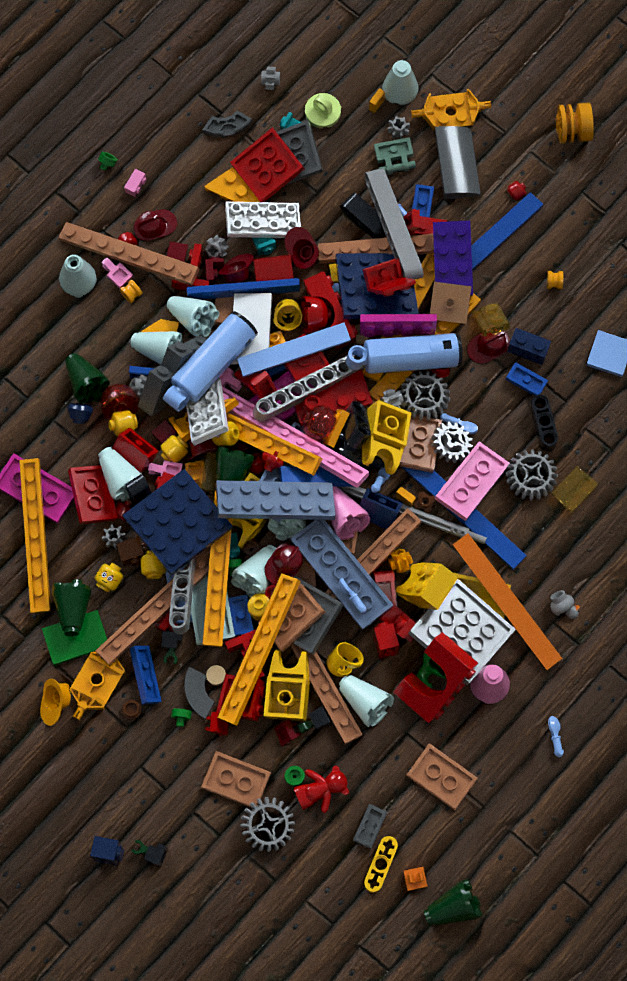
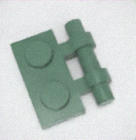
M410 137L374 144L377 163L385 162V166L379 167V169L384 168L387 175L402 170L407 172L409 169L416 168L415 161L408 162L407 158L413 157L414 154ZM401 159L402 163L392 165L391 161Z

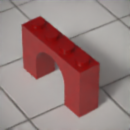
M443 632L432 640L424 653L434 660L445 672L447 679L445 690L431 689L411 672L393 692L428 723L434 719L439 720L445 713L443 708L445 706L449 707L455 700L453 695L455 693L459 694L465 687L463 682L466 679L470 680L476 673L474 668L478 664L476 660Z

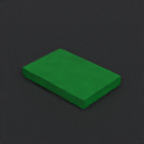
M98 610L86 613L78 636H65L60 623L42 628L54 666L83 657L91 652H96L95 650L107 640Z

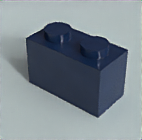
M516 328L509 343L508 352L543 365L551 341Z
M367 488L360 503V506L368 512L370 522L384 529H387L397 519L403 503L383 494L373 493L369 488Z
M94 836L90 856L95 862L118 866V862L123 860L124 849H122L123 847L118 840Z

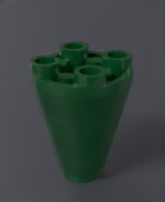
M72 353L65 359L66 368L74 396L78 403L85 404L103 400L105 397L104 393L110 385L107 376L81 355Z
M218 446L216 452V481H244L253 464L254 456L245 454L242 451H232Z
M79 579L71 580V583L56 582L53 584L52 595L61 628L65 636H78L82 629L91 597V588L83 584V581Z
M469 879L457 883L427 907L428 909L424 910V915L429 925L470 921L483 916L479 908L481 906L477 895L473 896L471 892L473 889Z

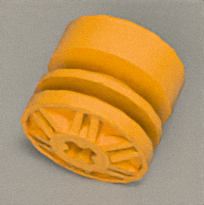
M590 102L577 103L575 112H573L571 104H567L566 112L564 105L557 106L555 124L560 144L566 143L567 137L569 143H573L575 134H577L579 142L593 140L594 122Z

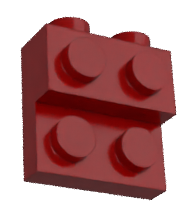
M320 351L283 365L296 382L330 364L323 352Z
M225 674L216 712L221 711L236 677L235 675ZM261 679L257 680L240 719L258 721V717L263 715L264 707L262 701L266 695L267 683Z

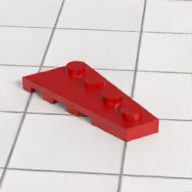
M360 369L316 394L322 402L319 412L314 414L306 412L303 408V402L295 406V412L299 424L302 426L330 418L337 409L346 411L353 401L361 403L364 407L371 406L373 402L362 370Z

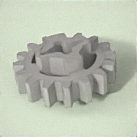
M449 421L446 425L442 423L435 429L431 437L434 440L431 446L436 447L434 453L439 452L440 459L444 456L446 457V462L452 459L453 463H456L458 459L462 461L468 456L473 445L469 444L472 438L467 437L470 432H464V426L459 428L457 422L452 426Z

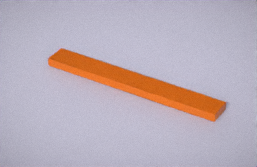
M469 533L453 544L454 548L544 668L548 670L563 659Z

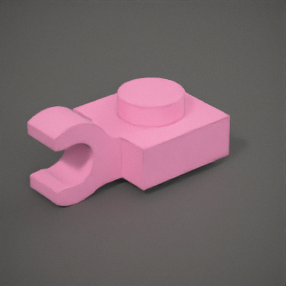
M108 258L102 261V267L109 272L107 278L119 289L124 287L133 278V274L121 263L115 266Z
M228 367L219 377L223 387L228 384L234 391L238 392L242 387L240 385L241 382L232 377L235 373Z
M165 460L163 466L150 463L148 474L162 476L164 471L176 475L182 471L183 464Z

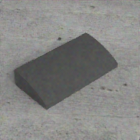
M461 126L435 127L434 134L444 200L481 196L471 128Z

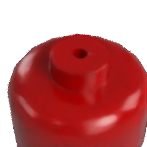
M514 181L507 187V192L513 199L519 200L526 196V186L523 182L520 184L518 181Z
M125 232L118 237V240L133 245L138 244L137 239L130 232Z
M255 453L252 454L254 461L249 471L253 474H260L265 470V463L262 459V454Z
M125 501V503L119 502L117 504L116 511L119 519L126 521L123 518V514L133 508L131 507L132 503Z

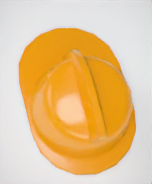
M51 678L46 680L40 707L41 718L46 725L52 726L56 724L61 710L69 706L71 701L69 684L58 683L55 679Z

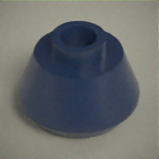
M70 403L67 407L70 419H73V423L84 424L85 421L89 420L93 412L92 406L88 404Z

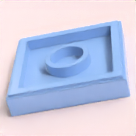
M598 330L586 366L622 377L627 364V339Z

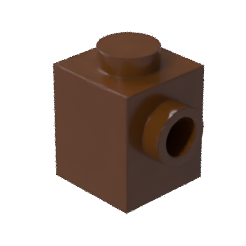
M139 536L117 543L123 566L140 564L141 557L144 553H147L145 543L140 542Z

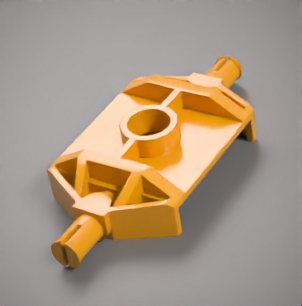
M469 89L464 93L431 96V93H429L424 108L411 110L412 118L423 117L433 130H435V127L440 126L465 127L474 125L481 109H491L492 106L491 101H478ZM449 109H453L456 112V114L450 116L446 113V111Z
M96 652L90 653L69 689L78 703V708L72 717L80 721L85 710L105 709V705L122 675L126 673L118 659L109 666ZM97 674L101 675L102 682L93 684L91 681L92 677Z

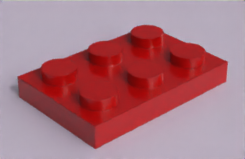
M101 465L70 468L68 474L79 523L116 521L118 516L114 499L109 493Z

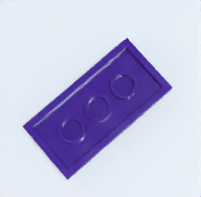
M470 221L433 222L435 282L471 286L470 296H473Z

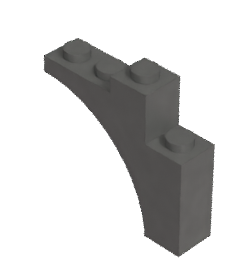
M199 335L185 343L178 341L167 347L162 364L149 371L138 403L139 408L151 417L164 410L166 402L163 400L166 391L173 386L171 378L207 340L205 337Z

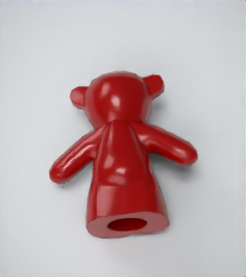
M334 766L332 772L326 778L313 770L307 769L305 774L315 780V782L293 787L303 810L323 798L321 806L323 813H326L329 809L331 793L349 794L347 778L338 766Z

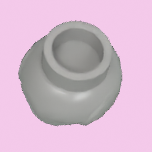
M563 590L552 594L550 597L552 600L550 607L555 615L560 616L561 613L566 612L568 618H577L580 606H573L575 602L572 596L566 595Z

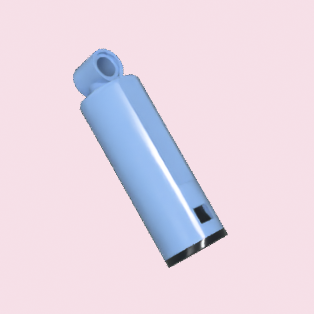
M233 311L171 378L173 386L166 391L163 400L178 412L189 401L197 402L258 335L254 325L243 315Z
M458 333L369 339L364 342L363 347L355 345L350 348L346 364L352 370H359L365 366L368 374L460 367L463 360L461 337ZM352 356H359L360 360H356Z

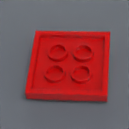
M273 127L230 161L260 202L268 200L305 170Z

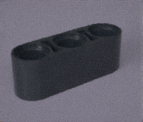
M352 193L340 205L341 210L373 239L382 238L385 235L377 211L359 195Z
M538 394L533 398L530 410L539 446L543 451L550 452L556 447L558 434L549 400L545 395ZM542 403L544 408H537L535 404ZM545 420L549 425L543 426L540 424V421ZM551 438L553 443L548 444L544 439Z
M353 401L346 409V412L350 414L345 422L344 431L347 443L352 448L359 450L370 437L371 430L366 408L361 403Z
M142 474L125 483L133 506L152 493Z

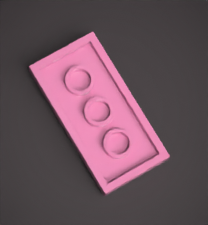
M478 442L435 496V500L466 521L510 463L481 442Z

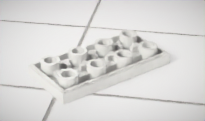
M225 203L227 237L285 238L291 228L301 227L299 203Z
M234 293L233 311L247 318L258 332V335L237 358L269 348L272 308L271 293ZM237 358L231 364H238Z
M218 378L197 402L189 401L186 405L191 442L194 446L229 431L221 379Z

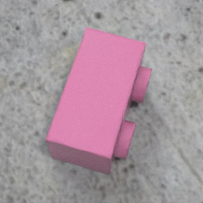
M135 169L124 186L125 192L134 197L136 194H139L142 184L144 185L147 180L145 173Z

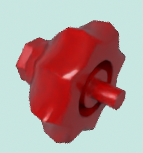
M275 451L273 455L267 452L262 454V459L265 463L264 469L272 472L274 469L284 465V461L277 457L279 452Z

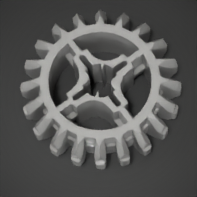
M419 371V376L413 373L411 375L412 379L407 377L405 379L406 383H402V389L399 390L404 400L401 408H407L406 411L412 413L413 419L416 414L419 415V421H422L423 416L430 420V416L436 419L437 413L442 415L443 409H447V402L450 401V397H448L450 390L446 389L447 383H442L443 378L436 379L437 374L434 373L433 376H430L429 371L426 372V375ZM435 389L440 396L438 402H435V398L432 396ZM411 390H413L414 394L417 396L413 403L409 397V393ZM421 394H428V398H422ZM425 405L429 408H421L420 406Z
M533 449L530 454L524 450L523 456L517 453V459H511L510 462L512 464H508L507 469L509 471L506 472V476L510 477L507 479V483L512 484L510 490L517 489L515 492L516 496L522 493V499H525L527 495L530 501L533 500V496L540 500L541 495L546 497L548 495L547 491L552 492V486H556L557 483L554 479L558 477V474L554 473L557 471V467L552 466L554 461H547L548 454L542 457L541 451L538 454H534L535 451ZM532 462L536 464L533 466H529L526 463ZM542 467L544 468L547 474V481H545L543 479V476L540 474V470ZM517 469L524 476L522 483L517 478ZM536 471L535 476L529 477L528 479V475H531ZM534 484L540 487L530 488L528 486Z
M265 797L263 804L261 799L258 798V806L253 802L250 803V806L253 808L252 811L245 808L244 811L249 814L248 817L241 816V819L247 820L246 824H240V827H247V830L243 831L242 835H250L246 842H250L253 839V848L260 844L259 851H263L264 845H266L267 852L271 851V845H273L275 850H278L277 843L285 846L286 844L282 839H291L290 836L286 835L287 832L294 833L293 829H289V825H295V822L288 821V818L293 817V813L286 815L285 812L290 808L286 806L282 809L283 801L276 805V798H273L271 803H269V798ZM265 807L277 810L281 816L271 818L266 812ZM259 810L261 821L252 827L253 816ZM265 818L268 821H276L272 823L273 825L270 830L264 827L258 828L263 826ZM283 822V830L276 838L275 826ZM263 830L269 836L270 841H262L254 833Z

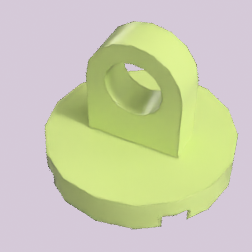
M328 93L313 95L305 105L306 119L312 126L317 128L332 127L341 116L339 101Z

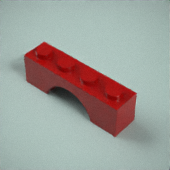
M322 271L303 280L308 295L323 299L334 312L335 319L330 327L341 323L346 325L351 341L335 346V350L337 351L356 342L358 332L354 324L350 325L348 319H343L340 295L338 292H334L332 288L334 284L330 275L326 276L325 272Z

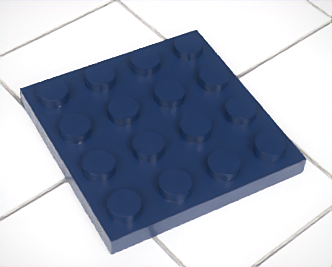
M336 254L335 261L343 319H360V314H419L414 285H411V289L394 291L395 294L391 296L376 295L374 292L367 291L362 269L395 259L393 254Z
M185 469L123 514L126 522L170 575H173L233 529L232 524L226 518H218L215 504Z

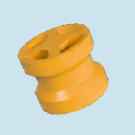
M558 271L557 273L547 272V289H563V271Z
M130 280L126 287L119 289L129 303L134 302L137 296L140 297L143 294L133 280Z

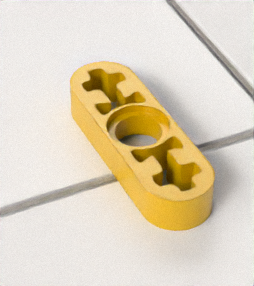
M386 836L380 841L365 878L364 886L370 893H376L382 888L397 851L398 843L391 836ZM388 841H391L394 849H389L387 855L391 856L390 859L385 855H379V852L384 853L385 846L383 843H388ZM378 859L386 861L387 867L384 870L376 868L375 862ZM372 870L377 874H383L382 878L380 876L377 878L379 886H374L373 889L370 888V883H368V880L372 881L375 876L374 873H371Z

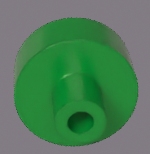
M102 151L98 157V160L102 163L100 168L107 171L109 166L115 167L118 159L114 155Z
M242 559L229 560L228 569L230 576L242 564Z
M175 708L172 709L171 718L177 720L176 726L184 727V721L191 720L192 711Z
M291 766L286 770L285 781L289 786H300L304 782L305 774L302 768Z

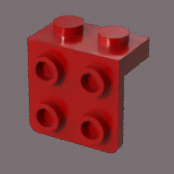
M396 258L362 269L367 291L374 292L376 295L391 296L395 294L394 291L411 289V285L416 284L415 279L403 277L399 259Z

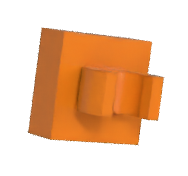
M423 867L403 871L407 891L428 887Z

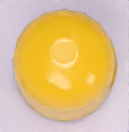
M292 299L281 300L275 307L273 319L275 326L284 331L296 329L302 322L300 305ZM292 313L290 315L291 318L295 315L294 321L289 324L284 323L282 316L287 318L285 314Z
M342 642L329 654L326 664L328 670L333 675L345 677L352 672V668H359L362 665L364 657L358 648L350 643ZM355 658H358L357 663H352Z

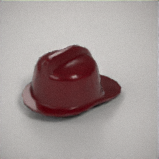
M164 209L146 211L135 221L134 233L139 239L144 241L167 236L175 231L177 218L172 212Z
M303 227L291 228L285 236L287 252L290 254L296 267L300 269L312 267L319 258V247L307 229Z
M240 254L231 258L219 271V274L224 276L228 284L244 282L249 278V265L254 259L253 255Z
M499 328L487 329L470 340L467 348L468 355L474 362L488 363L508 351L509 336Z
M190 439L189 444L192 457L188 460L195 459L206 453L215 452L218 446L214 444L212 439L194 446Z
M284 543L273 552L265 565L266 578L272 584L277 585L281 573L293 578L303 564V556L299 547Z

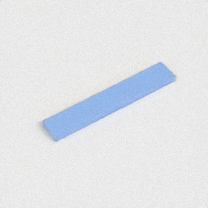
M341 323L237 358V362L242 376L246 377L350 342L351 339L345 323Z

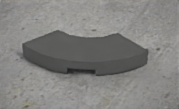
M239 111L226 118L211 116L202 129V133L219 138L231 137L249 127L252 123V118Z
M189 667L185 676L186 697L192 709L201 718L206 720L215 701L205 691L206 675Z

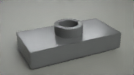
M369 804L353 841L372 849L387 811Z

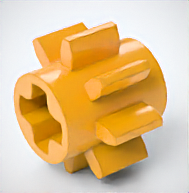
M404 549L395 550L391 554L392 558H388L391 569H396L397 573L408 571L410 568L409 564L413 563L409 551L405 552Z

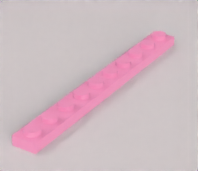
M222 386L224 400L235 397L239 403L228 413L323 458L320 467L356 488L369 476L368 470L275 416L263 422L256 420L253 416V410L256 405Z

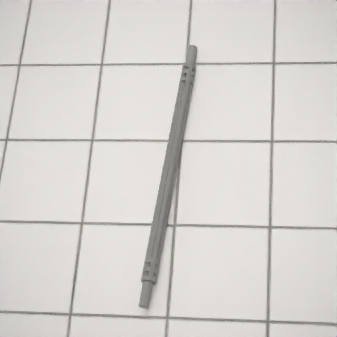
M339 487L344 493L361 500L366 492V489L361 487ZM405 504L401 507L400 515L408 508L426 525L460 538L469 533L474 541L485 544L487 537L471 532L469 528Z

